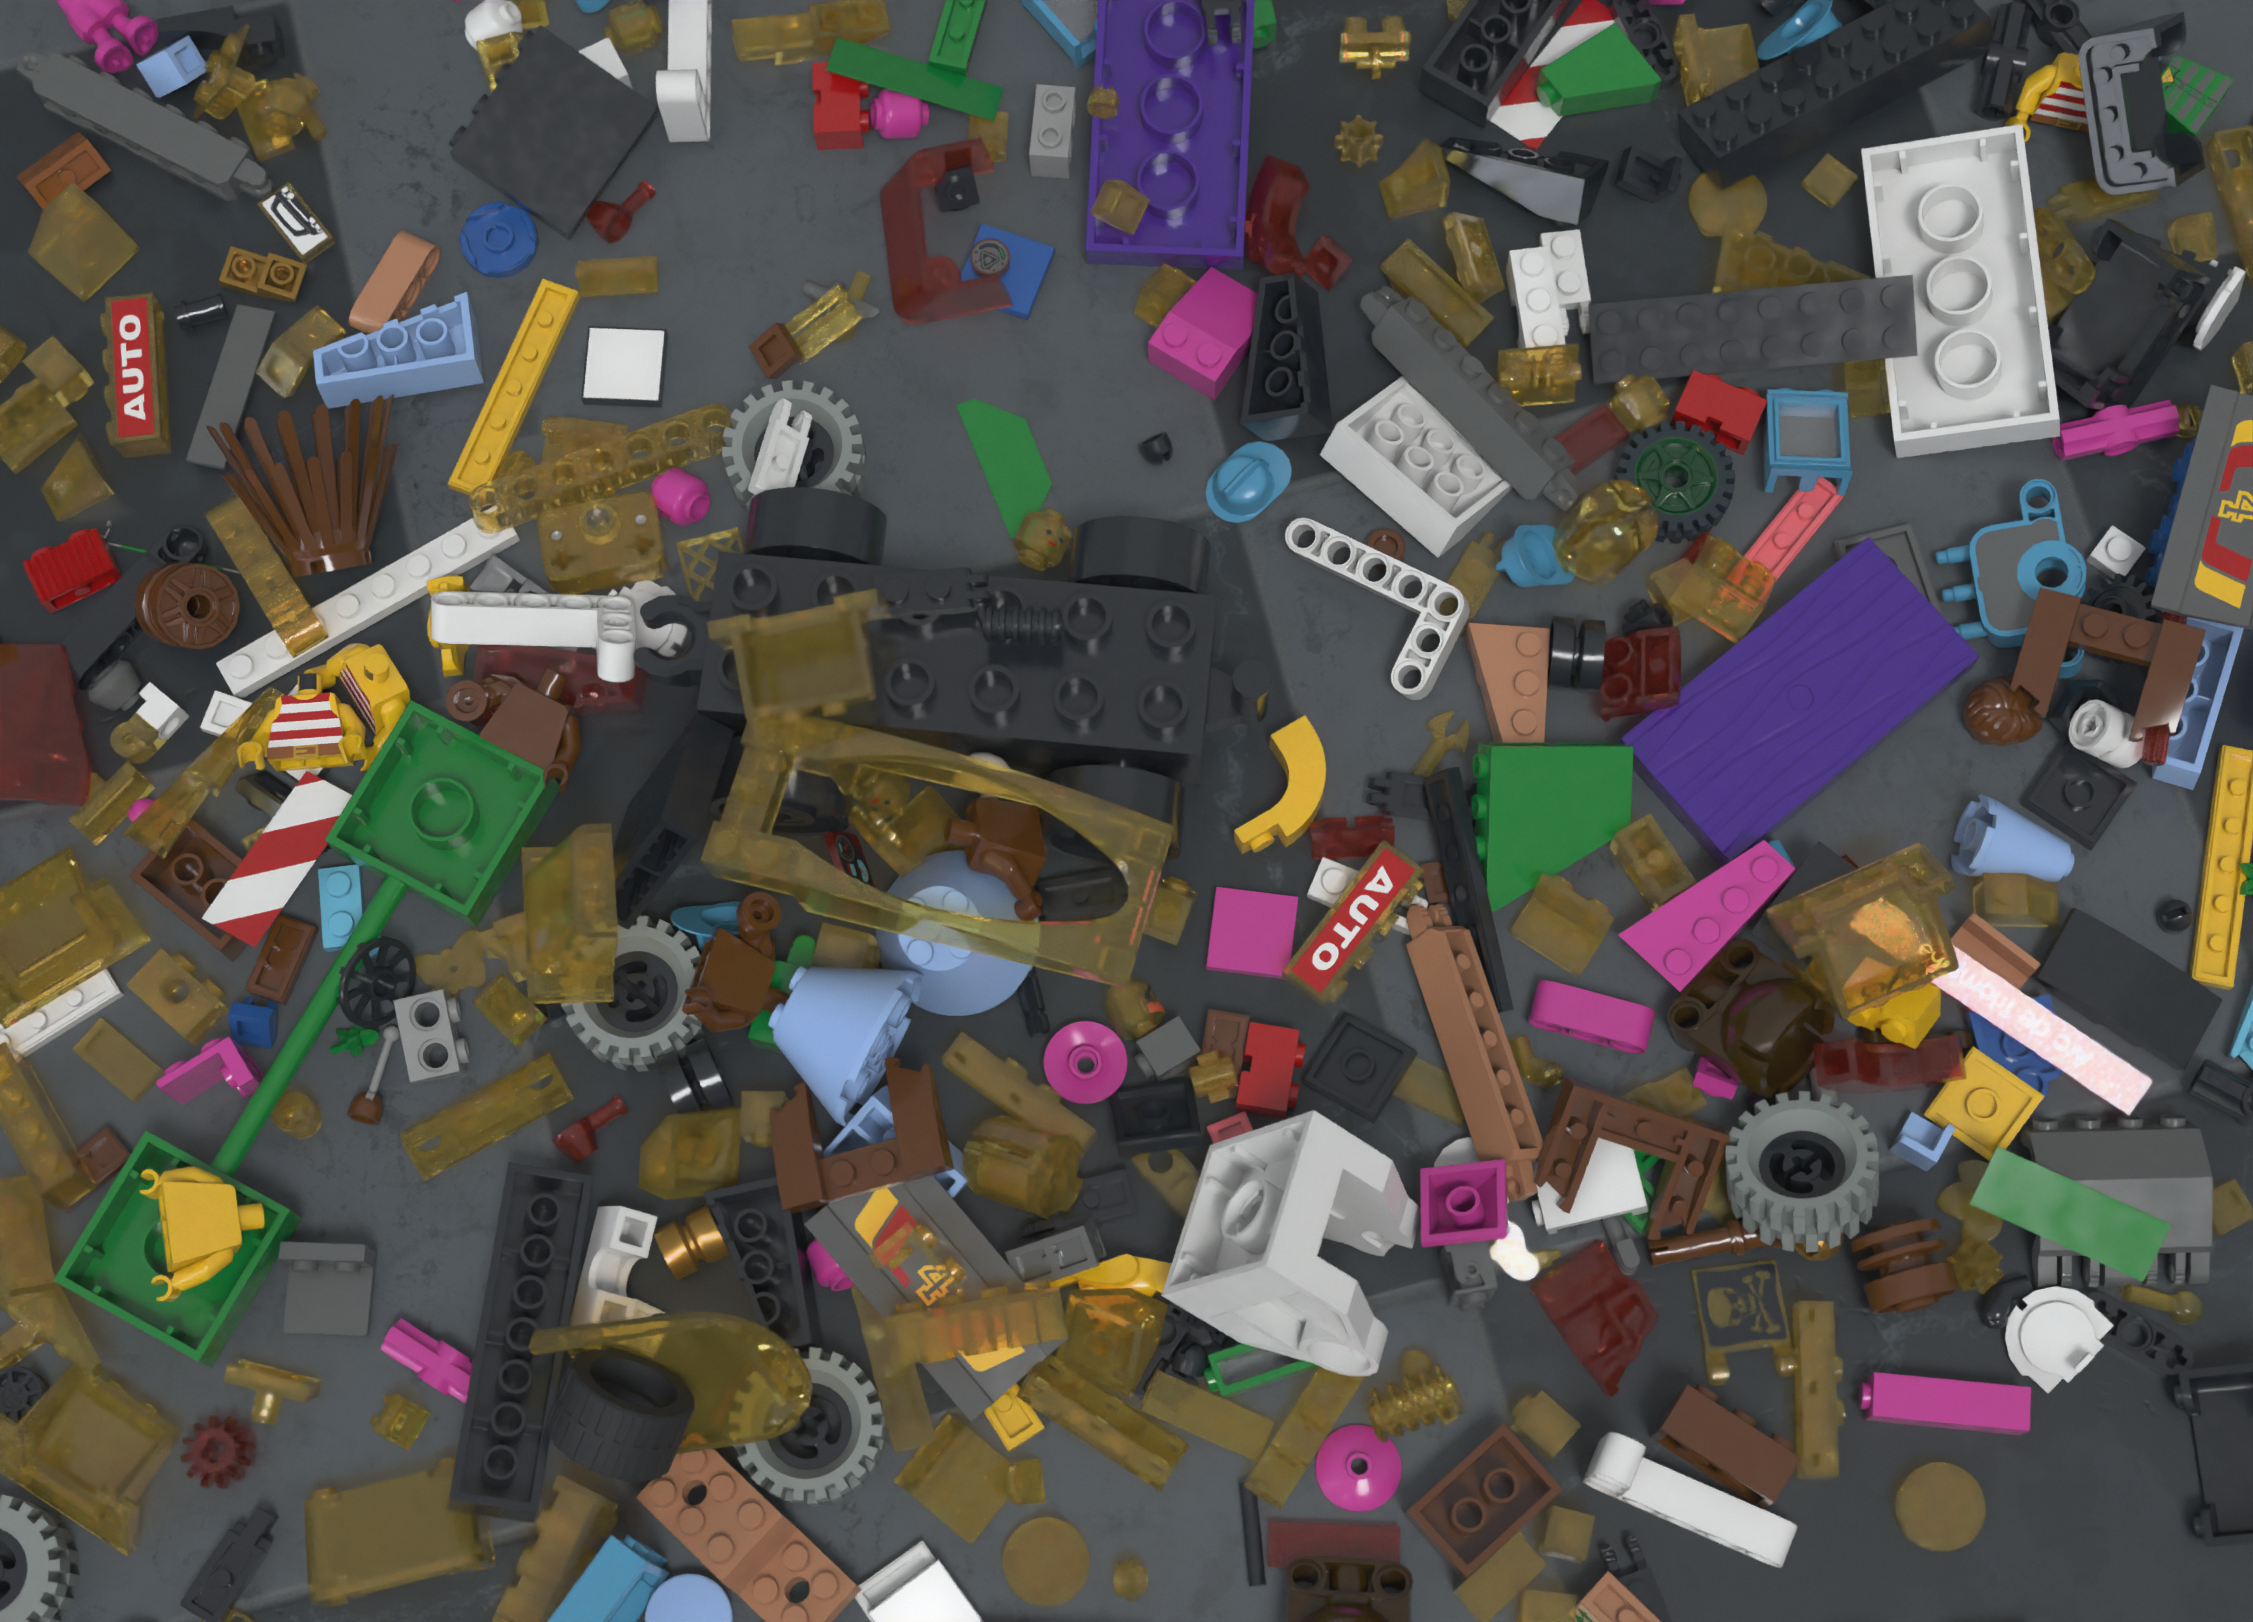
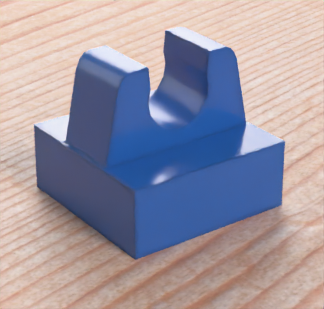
M247 997L242 1003L233 1002L228 1012L231 1038L237 1043L272 1049L278 1037L276 1002L270 1000L267 1007L256 1006L254 997Z

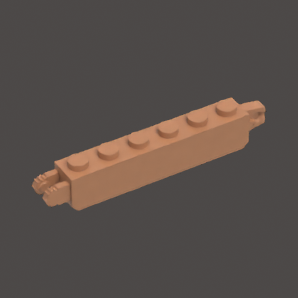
M1443 904L1429 905L1428 910H1426V907L1424 908V905L1410 906L1406 913L1412 941L1406 944L1479 1161L1505 1159L1507 1197L1509 1202L1526 1200L1538 1192L1537 1185L1534 1182L1535 1177L1532 1164L1540 1159L1544 1142L1470 930L1463 926H1453L1450 916L1447 914L1448 910H1446V907H1443Z

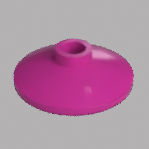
M1091 1021L1075 1022L1063 1027L1051 1038L1044 1054V1071L1050 1086L1062 1098L1077 1104H1094L1107 1099L1121 1086L1127 1072V1054L1121 1039L1110 1028ZM1089 1059L1093 1062L1094 1067L1090 1072L1085 1073L1079 1070V1062Z
M1349 1425L1336 1430L1323 1442L1317 1454L1315 1472L1321 1491L1334 1505L1347 1511L1367 1512L1382 1506L1392 1497L1399 1485L1402 1467L1397 1448L1383 1432L1367 1425ZM1353 1460H1364L1367 1464V1471L1362 1475L1355 1474L1351 1469Z

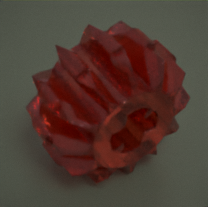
M210 1416L208 1429L200 1423L194 1424L193 1429L198 1435L197 1438L185 1437L183 1439V1444L191 1447L192 1451L180 1457L181 1462L193 1464L189 1468L187 1476L191 1479L201 1477L200 1486L207 1489L215 1482L219 1489H228L230 1477L237 1482H242L245 1477L240 1470L241 1466L253 1468L255 1465L252 1459L245 1457L246 1453L257 1449L255 1442L245 1441L251 1430L246 1426L237 1428V1419L230 1416L223 1423L218 1416ZM219 1445L225 1446L226 1452L219 1454V1461L213 1459L212 1453L219 1450Z

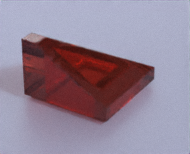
M1322 235L1300 265V268L1328 291H1331L1353 261V258L1331 236Z

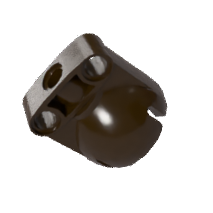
M1737 939L1727 944L1683 989L1670 1007L1667 1019L1676 1044L1681 1049L1693 1051L1753 1094L1773 1098L1774 1094H1781L1792 1090L1804 1079L1825 1049V1042L1808 1030L1804 1023L1806 1022L1811 1025L1820 1035L1829 1034L1832 1032L1835 1023V1008L1822 991L1761 953L1752 941ZM1742 963H1751L1747 967L1736 968ZM1697 1022L1692 1027L1682 1028L1687 1023Z
M1337 1556L1298 1557L1288 1565L1286 1570L1283 1622H1411L1412 1574L1404 1565L1384 1560ZM1307 1581L1314 1586L1311 1588H1301L1296 1583ZM1386 1587H1396L1401 1592L1391 1594L1383 1589Z

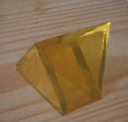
M1425 138L1393 174L1378 184L1388 217L1394 219L1447 206L1451 181L1440 146Z
M81 431L40 489L57 521H65L115 494Z

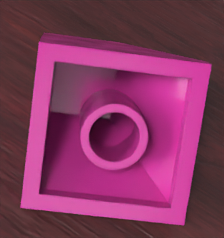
M1505 1159L1420 1169L1422 1247L1508 1238L1507 1171Z

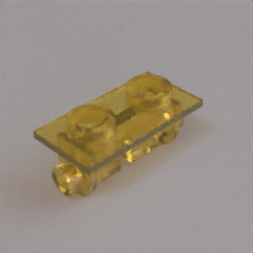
M657 256L596 260L583 259L579 260V264L575 265L576 278L579 280L580 298L658 293Z

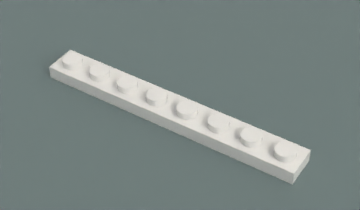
M496 504L218 661L216 665L236 698L242 699L429 593L427 590L428 580L444 576H459L489 559L491 555H496L519 542L520 539L500 505Z

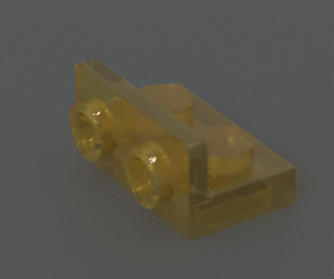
M1452 212L1444 217L1442 222L1446 231V242L1452 250L1457 267V277L1463 289L1467 290L1470 303L1479 305L1505 288L1483 218Z

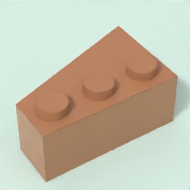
M1468 623L1465 642L1471 654L1476 680L1482 692L1486 706L1485 711L1494 742H1544L1550 628Z

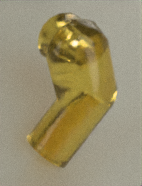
M1528 1036L1516 1038L1509 1042L1519 1074L1523 1080L1542 1088L1553 1087L1563 1080L1564 1070L1562 1066L1557 1062H1549L1535 1057Z

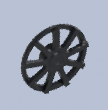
M382 936L366 944H359L357 946L358 950L350 958L346 967H341L339 974L342 976L339 985V997L336 998L337 1004L341 1006L348 1021L363 1028L378 1027L396 1017L394 1009L390 1014L382 1018L380 1002L388 999L394 1005L393 1000L398 999L393 994L397 983L408 982L403 998L410 997L414 989L416 980L414 957L403 942L388 936ZM394 946L400 949L384 965L389 947ZM379 947L376 963L373 965L369 952ZM407 958L410 973L395 974L392 970L403 959ZM361 959L366 969L365 973L354 971ZM350 978L361 981L359 986L348 991ZM363 994L354 1011H352L349 1001ZM371 1000L372 1021L362 1020V1013Z

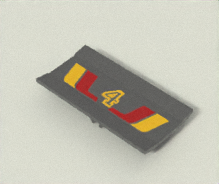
M2214 385L2210 386L2152 598L2151 608L2174 615L2253 630L2252 395L2241 394L2237 391Z
M933 1175L827 1204L804 1224L970 1422L976 1419L1070 1337Z

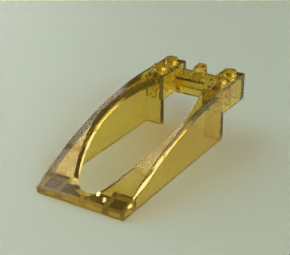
M753 703L741 739L745 749L721 820L720 822H713L700 860L714 877L792 895L806 912L1127 989L1174 828L1172 825L1089 794L953 751L853 725ZM864 766L1042 808L1082 835L1119 868L1128 884V900L1120 911L1111 916L1089 921H1020L956 913L912 902L867 885L819 858L797 840L772 835L771 832L792 769L831 777L843 795H850L853 793L860 768Z

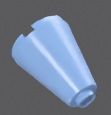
M1981 794L1978 795L1981 800L1979 803L1971 801L1967 805L1959 820L1953 842L1960 844L1958 856L1951 854L1953 870L1958 874L1975 877L2058 882L2063 876L2066 877L2071 872L2074 865V854L2071 853L2069 843L1992 797Z

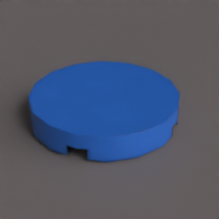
M500 201L484 204L471 212L465 220L466 224L463 227V231L461 230L460 232L461 251L471 268L484 276L493 278L513 276L527 268L536 256L539 244L537 228L529 214L520 207L510 206L509 203Z

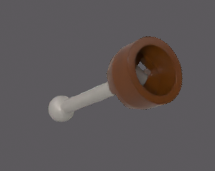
M388 1026L383 1031L385 1042L368 1091L357 1094L350 1103L347 1116L353 1120L369 1125H379L384 1104L376 1092L392 1044L400 1037V1031L396 1026Z

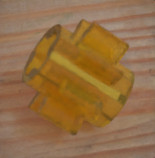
M1357 115L1356 120L1351 121L1349 124L1345 121L1341 122L1340 132L1342 135L1335 136L1334 147L1343 148L1341 154L1342 162L1349 160L1356 163L1357 167H1361L1362 163L1368 159L1372 161L1377 160L1378 151L1376 148L1383 146L1384 135L1375 134L1376 121L1370 123L1362 119L1360 115Z
M1217 1050L1198 1055L1199 1065L1189 1068L1197 1097L1201 1098L1208 1095L1211 1104L1231 1098L1229 1089L1239 1086L1231 1057L1220 1058Z
M1968 1238L1947 1259L1954 1264L1953 1268L1958 1284L1963 1288L1964 1292L1978 1288L1981 1294H1985L2004 1275V1272L1997 1268L1999 1261L2003 1257L1989 1245L1988 1241L1974 1244Z

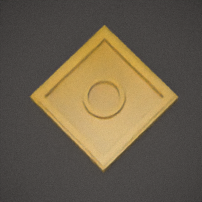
M1972 1046L1923 1114L1942 1128L1948 1123L1955 1126L1956 1129L1952 1135L1990 1161L1997 1146L2006 1150L2044 1098V1095Z

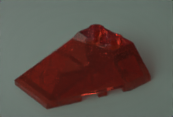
M0 644V800L37 801L49 806L88 807L92 765L88 753H85L81 735V731L84 729L82 720L77 716L73 700L75 689L64 645Z

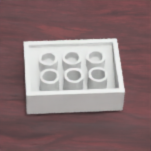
M1404 376L1338 422L1320 453V456L1438 558L1458 543L1513 488Z

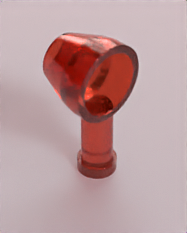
M642 181L638 188L621 204L606 201L595 202L588 211L587 219L595 232L603 240L610 244L616 243L628 232L632 222V215L644 203L653 199L656 196V192L648 182Z
M616 1095L612 1098L611 1102L559 1133L552 1139V1142L561 1153L577 1164L599 1149L595 1131L618 1116H624L628 1113V1110L621 1098Z

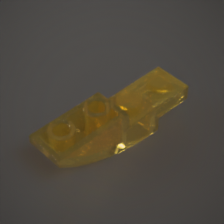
M839 0L811 3L808 6L807 12L732 20L730 27L738 62L773 58L774 66L831 55L836 37L864 45L886 36L892 31L885 0Z

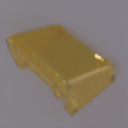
M456 1456L437 1461L438 1468L339 1493H337L336 1487L324 1488L310 1493L311 1500L304 1502L303 1508L308 1588L312 1605L328 1609L348 1604L347 1596L358 1599L365 1597L364 1594L443 1574L459 1573L458 1570L474 1568V1571H479L497 1566L487 1516L446 1511Z

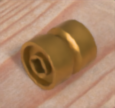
M707 1204L690 1212V1215L686 1216L685 1225L683 1226L676 1221H672L654 1230L653 1234L676 1280L698 1271L700 1259L710 1263L730 1255L726 1242L723 1241L718 1230V1223Z

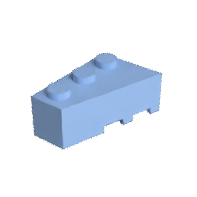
M887 1085L873 1094L823 1152L824 1158L896 1138ZM949 1142L954 1170L933 1176L954 1199L980 1169Z

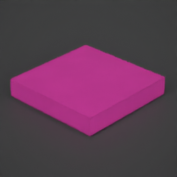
M1216 887L1206 970L1288 980L1298 897Z

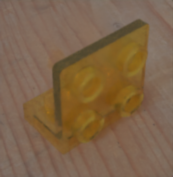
M1694 13L1679 15L1673 35L1676 55L1680 61V74L1687 107L1759 70L1753 37L1748 24L1704 30L1702 27L1697 28Z
M1708 535L1693 565L1672 593L1669 601L1737 644L1765 608L1776 578L1771 575L1769 568L1761 562L1750 561L1737 553L1736 548L1730 542L1721 538L1715 539Z
M929 784L888 823L875 810L867 814L858 804L851 810L850 822L871 848L903 878L911 869L919 866L924 861L925 856L936 845L944 841V829L948 818H961Z
M1543 873L1538 880L1532 898L1510 929L1509 934L1579 978L1606 938L1615 918L1609 914V908L1602 902L1594 898L1586 900L1573 892L1574 887L1564 878L1553 875L1551 878Z
M912 1221L907 1222L867 1256L878 1270L886 1265L893 1270L914 1253L909 1247L910 1244L914 1243L957 1295L966 1288L962 1280L967 1274L952 1256L944 1260L934 1246L939 1243V1240L924 1222L918 1226Z
M947 1414L893 1482L925 1506L967 1543L972 1544L1020 1485L1024 1475L966 1425Z

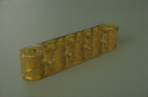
M237 495L204 513L292 657H297L329 637L278 553L259 523Z

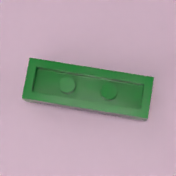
M988 0L945 1L928 59L929 65L963 76L967 75Z

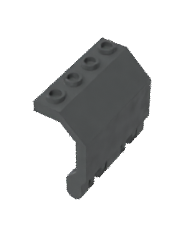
M2179 1114L2160 1115L2159 1121H2143L2141 1116L2122 1115L2117 1117V1122H2101V1118L2081 1116L2075 1118V1123L2059 1124V1120L2056 1118L2040 1117L2032 1119V1124H2024L2019 1130V1142L2030 1150L2032 1162L2171 1224L2158 1253H2168V1275L2172 1285H2183L2184 1280L2186 1284H2208L2210 1277V1250L2212 1248L2213 1176L2199 1127L2186 1120V1116ZM2036 1234L2032 1247V1281L2034 1288L2054 1287L2057 1283L2059 1287H2070L2072 1283V1256H2080L2082 1254ZM2158 1253L2143 1282L2144 1285L2157 1284ZM2083 1255V1278L2087 1287H2098L2099 1282L2102 1287L2141 1286L2142 1281Z

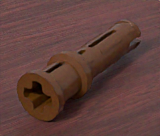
M1736 1218L1729 1219L1724 1227L1693 1232L1692 1235L1683 1234L1660 1240H1647L1652 1267L1731 1251L1733 1255L1741 1256L1745 1255L1746 1250L1770 1245L1760 1241L1759 1228L1750 1234L1743 1228V1221H1739ZM1775 1238L1771 1245L1772 1249L1780 1248V1239Z

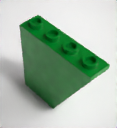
M1478 742V753L1474 754L1472 760V770L1474 777L1477 778L1476 794L1471 799V814L1475 819L1477 854L1480 857L1492 912L1504 907L1630 829L1634 746L1621 742Z

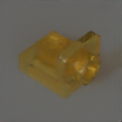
M997 112L995 121L970 114L969 135L966 143L968 161H976L984 165L995 164L997 161L1007 162L1009 114L1007 112Z
M1168 877L1167 881L1160 879L1154 885L1138 931L1177 946L1198 893L1190 890L1191 884L1175 877Z

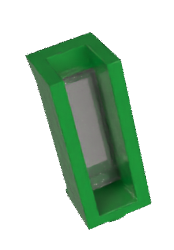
M1240 1344L1208 1355L1211 1366L1206 1367L1204 1374L1210 1392L1220 1391L1222 1400H1226L1308 1371L1320 1369V1366L1250 1345Z

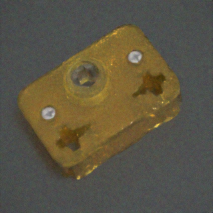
M636 491L552 507L543 510L537 517L543 569L553 592L558 591L559 594L577 595V593L598 589L614 588L640 581L656 580L663 577L662 571L669 570L662 517L659 513L655 497L650 492Z

